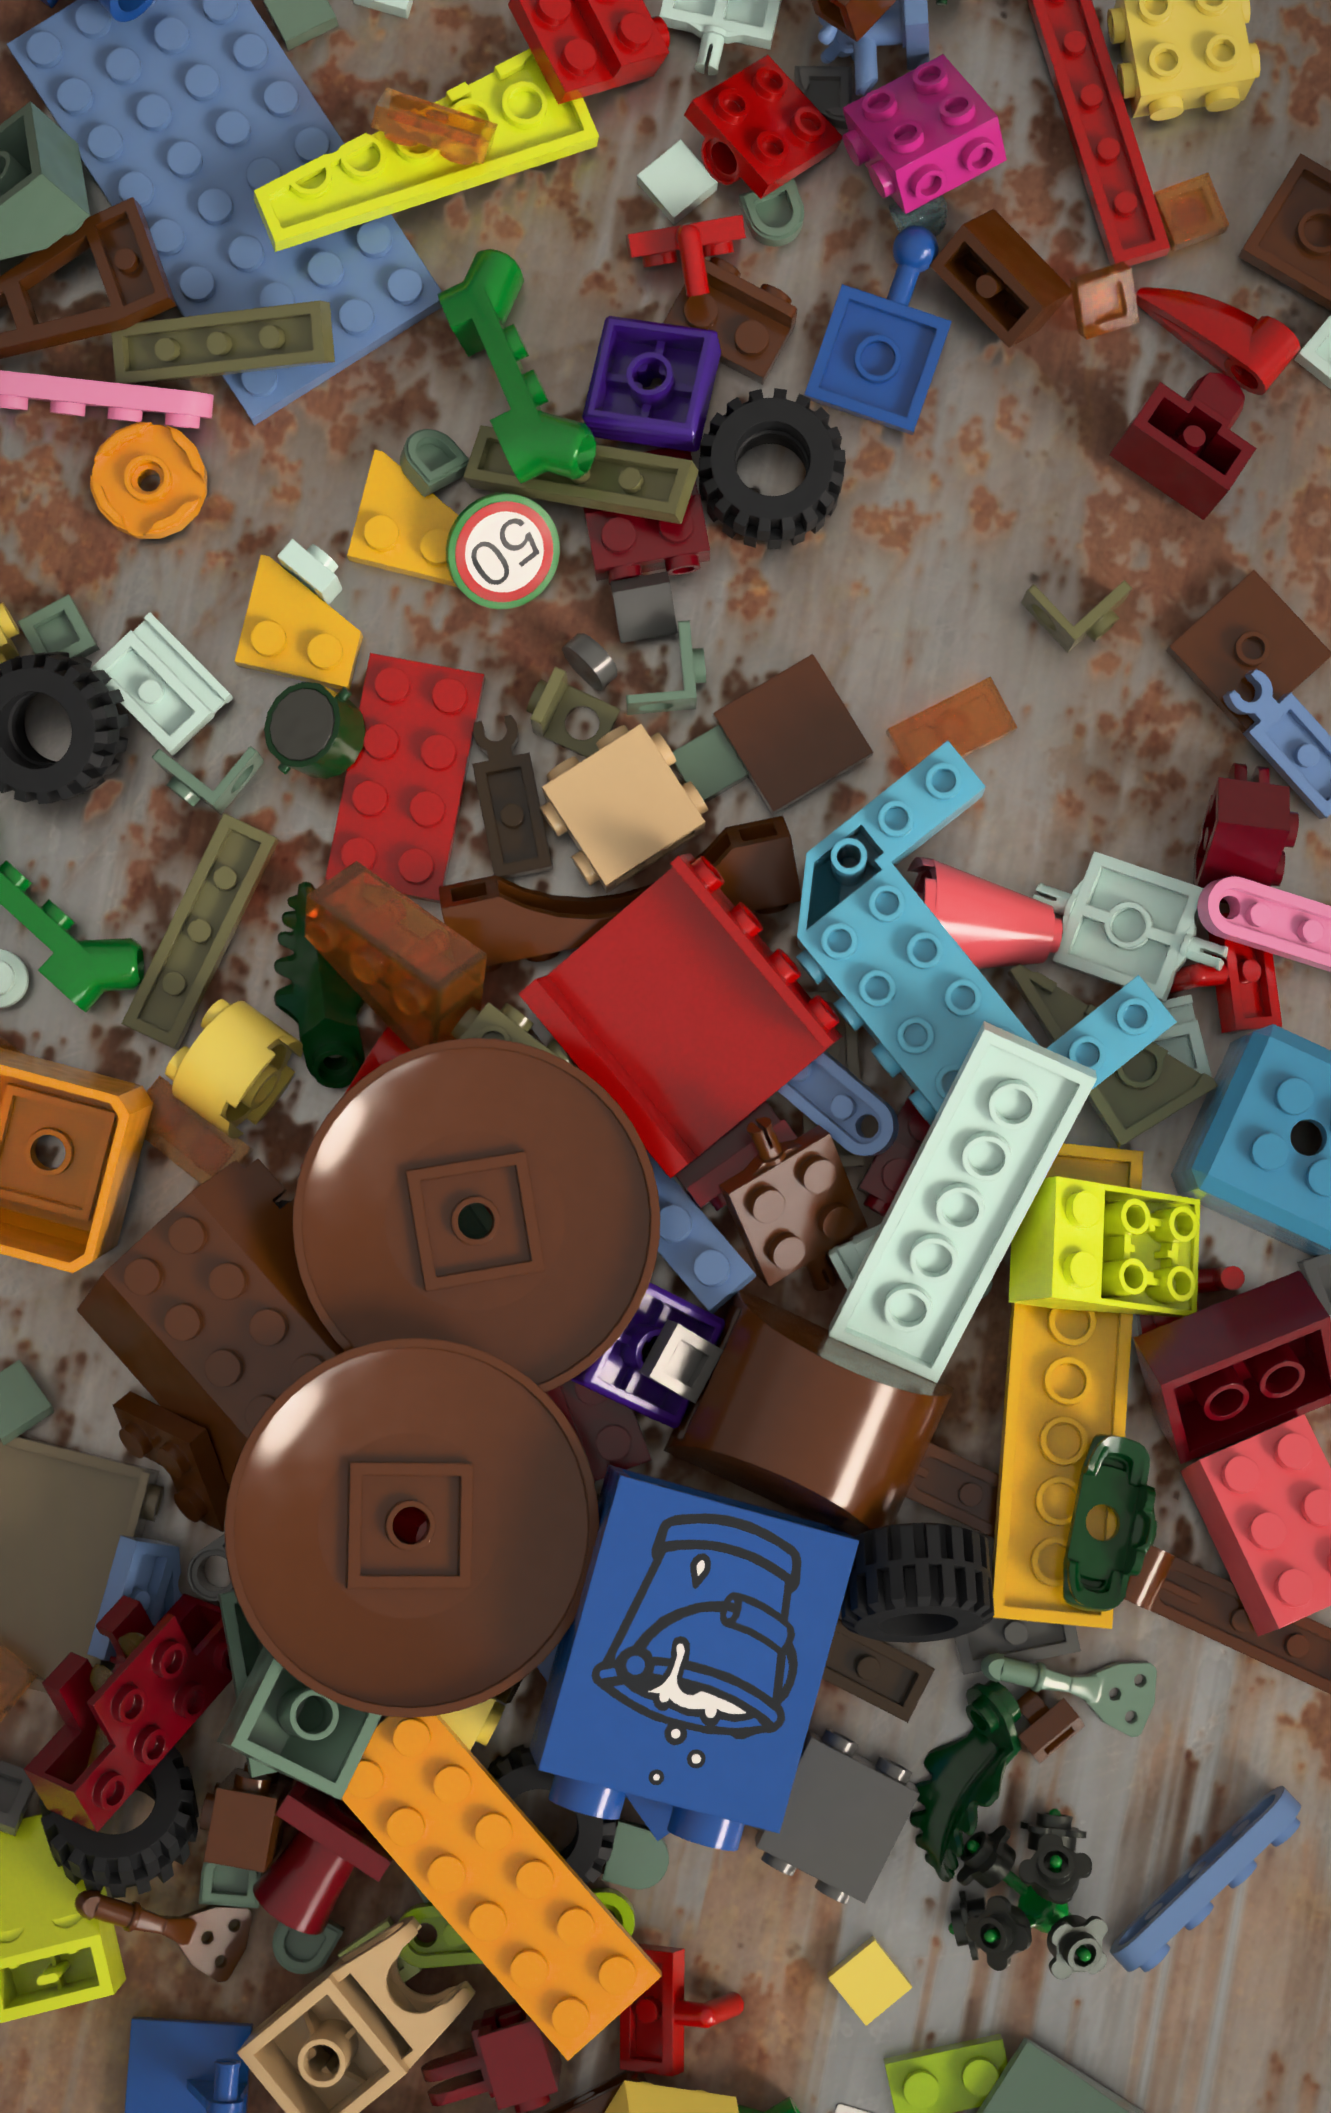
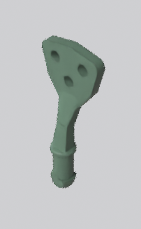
M1002 1653L988 1654L980 1663L983 1675L996 1683L1004 1681L1030 1687L1034 1692L1051 1690L1074 1694L1084 1699L1101 1721L1130 1737H1138L1142 1733L1155 1704L1157 1670L1154 1665L1147 1661L1113 1662L1086 1675H1065L1046 1668L1042 1662L1033 1664L1004 1657ZM1138 1674H1142V1683L1135 1685V1677ZM1112 1688L1118 1689V1694L1115 1698L1109 1697V1691ZM1128 1711H1133V1719L1131 1721L1126 1722V1713Z

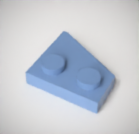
M120 1535L96 1624L125 1595L141 1602L152 1625L155 1626L182 1596L178 1587V1580L181 1574L179 1547L160 1540ZM95 1626L87 1654L104 1661H110V1656H117L110 1639L100 1634Z

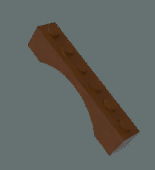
M783 816L725 827L707 849L695 857L697 860L700 856H704L718 870L725 881L720 889L734 906L742 902L751 911L760 914H772L786 909L790 903L801 901L802 896L792 839ZM497 875L440 886L441 911L455 972L469 970V972L474 974H483L500 968L506 962L521 959L541 962L556 957L560 951L578 948L652 884L620 894L595 897L551 895L521 887Z

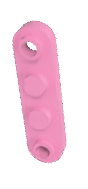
M0 370V408L28 410V400L50 402V413L85 417L86 406L108 408L107 419L135 423L142 422L143 412L164 414V425L190 429H199L200 418L212 419L214 395Z
M1236 876L1214 880L1202 890L1197 904L1198 916L1202 925L1211 934L1331 972V906ZM1222 898L1229 904L1230 912L1227 918L1223 917L1219 910V903Z

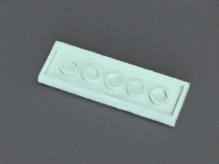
M984 1021L829 1325L828 1336L937 1383L1097 1080L1096 1070Z

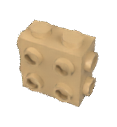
M639 724L630 731L625 725L610 731L597 741L596 745L599 751L581 762L578 761L576 756L563 761L548 772L546 776L550 782L542 786L544 797L547 800V803L539 807L557 837L567 832L579 852L572 855L571 858L588 885L591 886L599 881L606 893L705 831V820L701 815L708 811L706 803L691 781L681 785L669 767L677 762L676 758L661 734L657 732L650 737L642 724Z

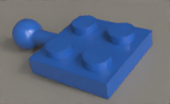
M909 226L903 229L894 240L892 251L898 266L887 299L842 284L804 394L813 402L910 435L914 434L952 323L950 320L909 307L919 274L930 268L929 265L939 252L938 241L935 235L923 226Z

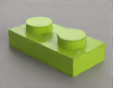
M1001 2034L883 2059L895 2113H954L981 2107L1008 2064Z

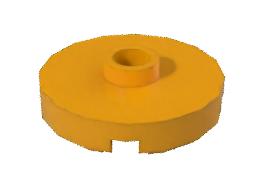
M136 422L116 430L100 445L94 458L95 464L92 468V476L90 475V489L99 511L118 531L138 539H162L183 530L199 514L207 495V471L197 447L180 430L170 426L153 425L152 422ZM149 475L160 477V484L155 490L144 491L141 489V483L145 477Z

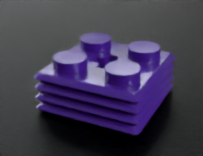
M615 316L606 317L582 415L584 423L591 429L593 436L670 449L698 451L721 355L717 332L714 330ZM654 378H659L662 381V384L656 386L655 389H643V387H649Z
M649 1283L640 1307L612 1347L594 1364L571 1380L672 1428H678L690 1401L683 1399L639 1373L647 1358L643 1356L642 1348L645 1343L653 1347L667 1319L682 1325L716 1346L725 1327V1321Z

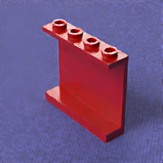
M691 853L677 856L670 863L672 865L671 869L548 975L535 979L518 994L579 1069L602 1086L619 1104L634 1125L645 1149L670 1179L686 1168L843 1037L835 1028L840 1023V1019L831 1006L819 995L814 996L812 999L796 981L802 975L792 959L780 948L774 952L771 951L758 935L763 930V927L757 917L742 902L734 906L720 889L725 881L718 870L704 856H700L696 860Z

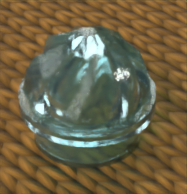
M942 195L907 214L901 210L896 202L889 205L891 216L899 232L909 226H923L929 229L936 237L941 233L947 222V202Z

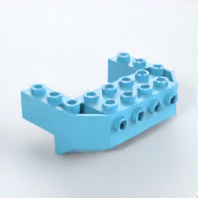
M948 740L806 853L797 932V944L802 952L796 956V959L817 985L824 979L840 997L833 1003L837 1011L854 1031L858 1030L861 1026L865 1028L877 1043L870 1051L892 1078L901 1073L915 1092L908 1098L929 1125L932 1124L984 1021L1039 1045L895 867L983 796L986 786ZM1138 975L1046 1049L1096 1070L1097 1080L1092 1088L1094 1089L1177 1023V1021Z

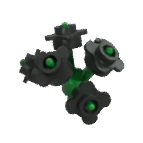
M1053 1808L1049 1812H1037L1036 1822L1021 1821L1020 1828L1028 1829L1027 1831L1029 1832L1027 1848L1036 1852L1031 1859L1023 1860L1020 1863L1019 1877L1011 1871L1016 1859V1852L1006 1843L1010 1838L1011 1831L1005 1825L999 1826L993 1833L988 1835L984 1831L977 1832L965 1843L963 1854L960 1856L964 1866L957 1874V1881L960 1884L966 1886L974 1879L982 1887L992 1888L1003 1880L1020 1895L1017 1907L1001 1895L989 1898L986 1903L985 1897L968 1900L966 1891H959L960 1908L950 1910L952 1923L949 1924L948 1930L951 1934L955 1935L958 1947L969 1945L973 1961L979 1960L978 1949H981L987 1954V1963L992 1969L1002 1971L1009 1968L1011 1957L1030 1947L1032 1942L1031 1928L1034 1927L1040 1932L1048 1933L1047 1947L1054 1957L1049 1963V1970L1057 1979H1067L1072 1973L1076 1972L1096 1974L1105 1967L1107 1956L1102 1949L1103 1937L1108 1932L1107 1924L1098 1916H1091L1086 1920L1082 1916L1072 1915L1068 1908V1902L1073 1898V1894L1078 1888L1079 1880L1089 1877L1092 1872L1090 1857L1085 1853H1075L1077 1838H1086L1087 1832L1072 1827V1816L1061 1814L1058 1809Z

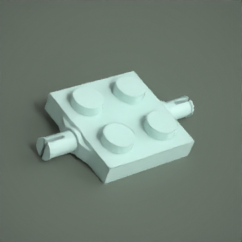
M663 0L659 17L664 20L668 28L691 32L702 38L694 68L704 74L708 55L711 53L708 75H716L719 72L718 68L724 43L737 42L771 49L782 0Z
M1095 851L1084 879L1077 885L1072 894L1047 886L1044 883H1039L1036 891L1040 895L1055 899L1056 901L1035 894L1033 896V899L1051 905L1054 913L1063 915L1062 939L1060 947L1054 955L1053 962L1120 987H1124L1139 975L1157 998L1163 1002L1167 1001L1176 973L1186 963L1187 959L1220 971L1224 961L1221 958L1203 952H1208L1225 959L1228 954V946H1222L1196 937L1197 904L1204 888Z

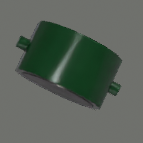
M301 682L288 687L275 698L267 712L264 732L268 750L281 762L278 766L281 772L287 774L292 768L312 778L328 779L342 774L354 764L363 748L366 731L361 711L349 700L352 695L351 691L343 686L339 693L318 683Z

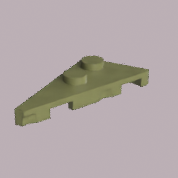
M1021 964L1010 969L1008 972L1011 980L1051 1043L1059 1039L1097 1008L1092 1004H1085L1057 987L1056 982L1039 972L1029 970ZM1151 1042L1092 1089L1087 1099L1119 1148L1216 1088L1218 1085L1215 1080L1205 1073L1200 1074L1167 1054L1169 1051Z

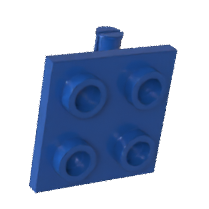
M133 2016L131 2019L125 2113H247L250 2069L237 2052L252 2033L253 2024Z

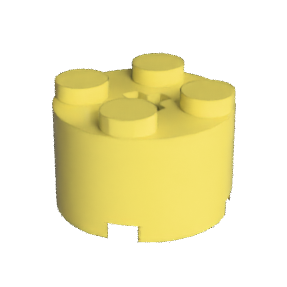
M220 999L204 1015L201 1022V1027L204 1030L190 1048L184 1046L176 1052L166 1067L165 1075L173 1080L172 1094L175 1098L228 1137L235 1139L244 1134L236 1128L239 1124L248 1119L256 1125L281 1097L295 1073L294 1070L287 1066L292 1052L301 1058L303 1044L245 1001H237L230 1004L224 999Z

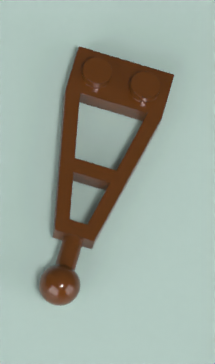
M134 197L89 216L76 232L68 236L64 235L47 249L36 251L0 276V309L7 304L9 305L17 328L0 333V359L125 330L136 323L145 321L177 306L142 207ZM91 248L111 306L39 323L28 290Z

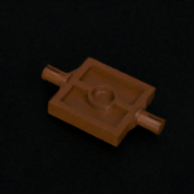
M768 1117L757 1118L755 1120L758 1126L751 1121L747 1126V1131L752 1138L758 1155L743 1171L719 1184V1188L755 1271L768 1287L799 1268L806 1267L814 1289L817 1291L827 1290L829 1287L826 1281L832 1287L837 1282V1277L829 1263L827 1253L835 1246L868 1227L830 1133L820 1125L795 1140L779 1143L771 1119Z

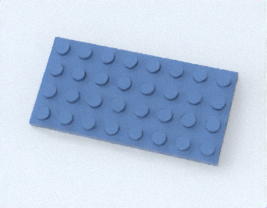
M76 0L7 43L11 54L58 126L78 143L82 163L110 206H114L131 197H134L141 205L176 302V307L183 317L318 300L330 302L335 362L221 375L254 426L442 307L437 295L442 292L440 287L391 214L277 252L274 251L254 202V190L323 154L337 151L345 143L250 0H154L144 13L128 22L115 20L98 0Z

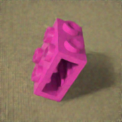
M944 54L921 64L916 69L843 107L849 132L843 134L842 138L848 155L856 166L865 164L873 185L882 198L891 196L905 214L1007 160L998 116Z

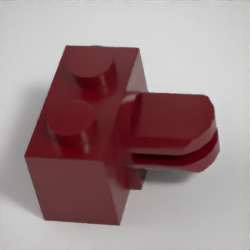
M1210 372L1199 378L1184 398L1160 382L1137 412L1109 456L1193 514L1205 520L1228 493L1257 449L1230 430L1243 410L1245 395L1241 387L1231 377L1222 373Z
M1233 763L1228 778L1218 777L1214 793L1210 796L1201 825V835L1194 854V885L1204 888L1214 880L1236 876L1270 887L1271 885L1280 886L1285 868V852L1283 850L1284 847L1293 848L1295 845L1299 827L1298 812L1290 811V787L1270 784L1269 767L1257 766L1251 781H1247L1246 764ZM1222 898L1220 903H1227V901Z
M516 2001L484 2010L483 2018L473 2021L471 2034L474 2047L432 2059L421 2067L425 2082L445 2080L428 2090L432 2106H442L488 2092L491 2098L495 2097L498 2110L514 2106L516 2113H522L548 2104L551 2101L549 2095L558 2092L562 2061L558 2049Z

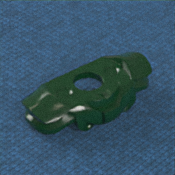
M1098 1434L1093 1438L1081 1468L1063 1562V1598L1066 1603L1077 1609L1103 1612L1119 1606L1126 1596L1130 1576H1138L1140 1574L1144 1557L1150 1546L1154 1544L1157 1534V1521L1155 1520L1154 1512L1156 1491L1154 1487L1147 1485L1150 1457L1146 1448L1139 1442L1125 1437ZM1100 1504L1112 1509L1117 1519L1115 1533L1104 1541L1093 1538L1086 1528L1088 1512L1094 1506Z

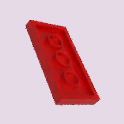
M370 653L359 706L366 731L364 743L354 764L346 772L325 877L328 883L440 903L439 887L445 886L474 740L473 727L478 719L485 684L484 674Z

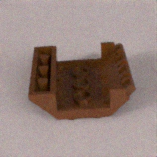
M259 1159L252 1162L246 1168H243L235 1160L188 1194L101 1275L77 1308L79 1314L161 1407L206 1428L225 1480L229 1485L239 1454L249 1434L265 1410L301 1375L321 1362L344 1352L343 1348L333 1339L320 1321L308 1298L299 1273L292 1229L294 1199L279 1209L274 1202L285 1193L286 1189Z

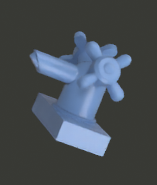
M897 0L858 42L818 16L820 24L823 25V28L819 31L818 39L822 44L829 46L821 53L820 59L824 64H829L837 56L842 58L851 56L854 61L856 95L865 96L871 92L878 81L876 46L902 45L903 48H906L907 70H914L921 64L930 61L927 0Z

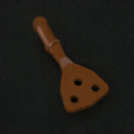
M92 1889L78 1894L74 1904L76 1911L85 1919L91 1920L94 1918L121 1926L126 1932L137 1930L158 1933L174 1940L193 1967L217 1982H225L232 1975L246 1950L252 1921V1913L245 1907L209 1905L182 1916H163L142 1908L139 1902L133 1901L128 1903L102 1895L99 1890ZM232 1919H237V1926L229 1929V1922ZM210 1931V1938L207 1941H202V1934ZM223 1955V1963L215 1966V1959Z

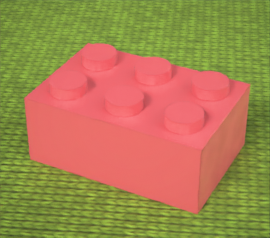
M1305 1414L1204 1457L1180 1471L1257 1636L1278 1630L1331 1606V1468Z

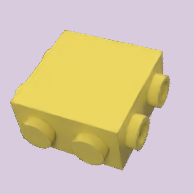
M1116 0L1114 8L1108 9L1107 27L1111 44H1120L1123 63L1117 66V81L1123 99L1129 98L1132 117L1150 115L1151 120L1163 121L1175 118L1187 109L1206 107L1210 112H1220L1234 108L1241 101H1244L1255 78L1260 76L1258 46L1255 42H1248L1245 25L1250 21V0Z

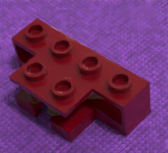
M184 1593L158 1623L153 1626L141 1602L123 1595L95 1625L100 1634L110 1639L116 1651V1657L110 1656V1662L115 1664L114 1669L110 1671L101 1664H95L92 1668L87 1658L70 1652L42 1682L65 1724L24 1768V1771L48 1810L98 1833L231 1682L233 1678L220 1607Z

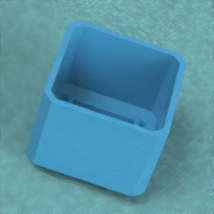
M1272 1024L1253 1031L1229 1044L1214 1078L1218 1086L1207 1093L1172 1170L1171 1177L1177 1193L1183 1197L1200 1199V1205L1310 1256L1331 1254V1050ZM1299 1121H1309L1315 1124L1321 1132V1146L1311 1156L1300 1154L1292 1146L1290 1139L1291 1131Z

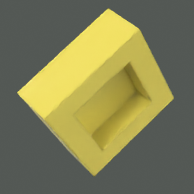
M871 1936L827 1973L830 1982L865 2026L913 1988L911 1982L874 1936Z

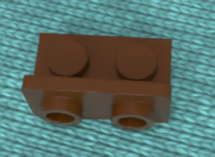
M711 257L709 261L705 259L710 293L687 297L684 284L663 323L716 331L721 349L719 362L763 385L795 327L797 308L791 305V298L780 289L768 284H762L759 288L740 278V271L727 261L717 257Z

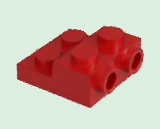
M510 0L508 3L558 104L654 77L669 54L670 35L668 27L661 17H651L643 0Z

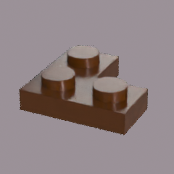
M131 1391L113 1404L122 1428L119 1430V1437L125 1448L137 1458L146 1457L164 1467L170 1474L177 1492L174 1495V1501L186 1518L192 1522L200 1520L224 1532L225 1507L229 1487L206 1428Z

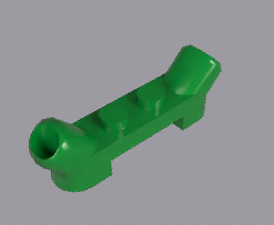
M494 249L478 251L464 280L437 295L448 323L468 357L484 349L486 350L511 410L490 420L498 441L520 484L545 472L578 479L589 471L595 459L596 441L591 429L585 423L541 411L540 406L549 402L546 392L535 370L533 369L525 373L520 360L528 357L529 354L515 324L508 327L504 325L524 283L521 269L517 262L504 252Z
M4 861L0 866V904L53 952L38 969L45 978L84 1012H87L105 991L135 990L139 987L144 978V955L141 945L133 938L78 940L68 931L75 922L50 899L43 906L39 905L25 892L33 883L9 861Z

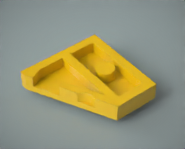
M374 450L347 557L351 562L457 587L447 567L446 544L451 527L459 515L433 493L423 497L404 475L399 464L383 451Z
M261 554L234 662L239 667L304 682L318 683L339 690L344 686L350 691L363 639L361 631L270 556Z

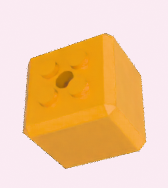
M0 1047V1254L74 1273L117 1246L153 1107V1102L142 1085ZM43 1135L55 1136L63 1143L66 1154L63 1163L59 1167H46L38 1160L35 1148L38 1140Z

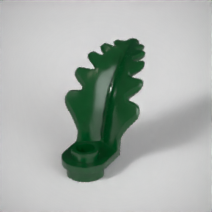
M302 882L298 886L297 895L287 899L288 905L294 911L284 912L281 917L284 925L293 929V931H283L278 934L279 944L292 950L294 953L290 956L279 958L274 963L275 971L281 976L290 979L292 983L275 992L274 1002L279 1009L298 1023L299 1038L303 1044L302 1050L310 1074L325 1087L343 1088L351 1084L365 1061L363 1043L357 1023V1014L376 988V980L372 974L354 972V969L367 956V950L363 945H343V942L354 932L355 926L350 920L335 923L342 914V906L338 903L325 905L329 899V893L327 891H316L310 882ZM341 1055L342 1057L330 1058L328 1056Z
M990 1680L984 1685L976 1683L967 1690L968 1706H966V1713L974 1727L967 1736L930 1750L923 1764L932 1775V1778L915 1784L920 1793L916 1801L926 1808L923 1811L914 1812L910 1815L911 1825L923 1831V1833L916 1835L915 1843L918 1847L928 1852L925 1855V1861L934 1867L938 1877L944 1882H949L955 1877L954 1871L959 1866L957 1857H960L964 1851L963 1832L971 1836L977 1828L978 1806L989 1807L999 1798L1006 1766L1022 1749L1014 1724L1021 1718V1710L1013 1695L1000 1682L996 1683Z

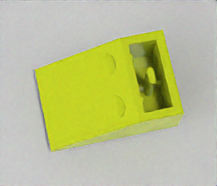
M1059 1176L1045 1178L1011 1242L1009 1303L1063 1310L1182 1318L1197 1312L1200 1199Z
M42 1813L23 1818L16 1836L0 1831V2023L111 1996L126 1981L114 1924L94 1918L91 1920L85 1919L76 1911L75 1899L78 1894L86 1891L84 1880L82 1879L75 1885L66 1877L63 1866H57L52 1857L40 1819L42 1818ZM103 1886L100 1894L107 1896L106 1887Z

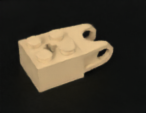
M414 1916L402 1919L340 1957L259 2024L238 2050L237 2054L285 2113L361 2112L408 2073L414 2063L447 2029L474 1996L476 1991L468 1981H463L457 1986L446 1988L437 1994L431 1995L417 1993L403 1982L398 1971V1956L403 1947L418 1934V1930L422 1927ZM322 2045L332 2048L334 2052L331 2055L328 2054Z

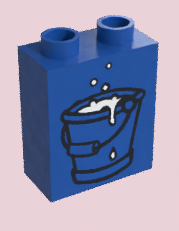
M608 1465L598 1500L599 1531L576 1617L558 1644L529 1747L538 1770L555 1774L548 1799L566 1809L610 1820L620 1819L626 1794L673 1805L667 1830L670 1833L696 1844L726 1851L738 1850L745 1825L780 1834L859 1540L838 1527Z

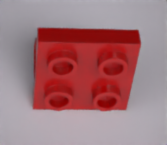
M769 55L764 56L693 99L684 114L705 138L701 147V157L710 176L718 183L724 185L734 184L738 180L743 179L760 199L834 153L843 140L842 135Z

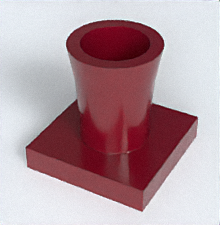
M297 1781L275 1815L299 1831L278 1859L253 1885V1893L259 1904L279 1922L296 1931L318 1935L325 1931L336 1901L354 1867L379 1882L393 1858L342 1799H336Z

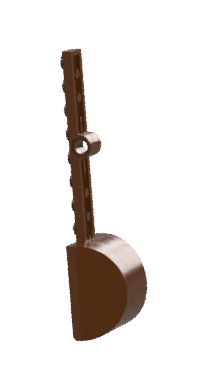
M743 1290L738 1291L734 1295L724 1317L725 1327L716 1345L724 1351L697 1402H690L680 1426L673 1428L663 1451L813 1521L838 1527L853 1537L875 1528L893 1525L906 1497L994 1538L999 1474L930 1443L953 1393V1387L940 1381L935 1383L829 1337V1330ZM1150 1546L1144 1557L1140 1574L1138 1576H1130L1125 1600L1331 1694V1628L1305 1617L1278 1630L1257 1636L1232 1582L1155 1546Z

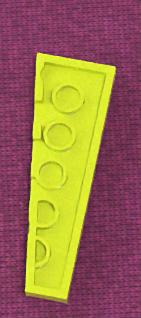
M529 48L496 65L494 72L469 85L466 81L446 91L444 98L421 110L415 107L399 115L397 122L372 135L366 132L341 145L337 151L323 154L255 189L254 202L273 249L277 252L597 147L599 134L583 97L562 104L557 103Z

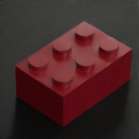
M1300 1270L1133 1337L1153 1416L1180 1464L1331 1403V1319Z

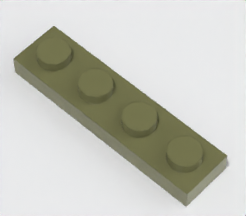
M321 300L139 322L125 330L111 333L116 383L141 385L335 362L330 302Z
M481 425L463 478L472 488L500 493H515L529 498L682 524L697 478L698 469L692 460L596 444V455L593 464L582 477L571 479L551 472H545L520 484L502 450L493 427Z
M223 813L121 1024L178 1051L279 843L277 837Z

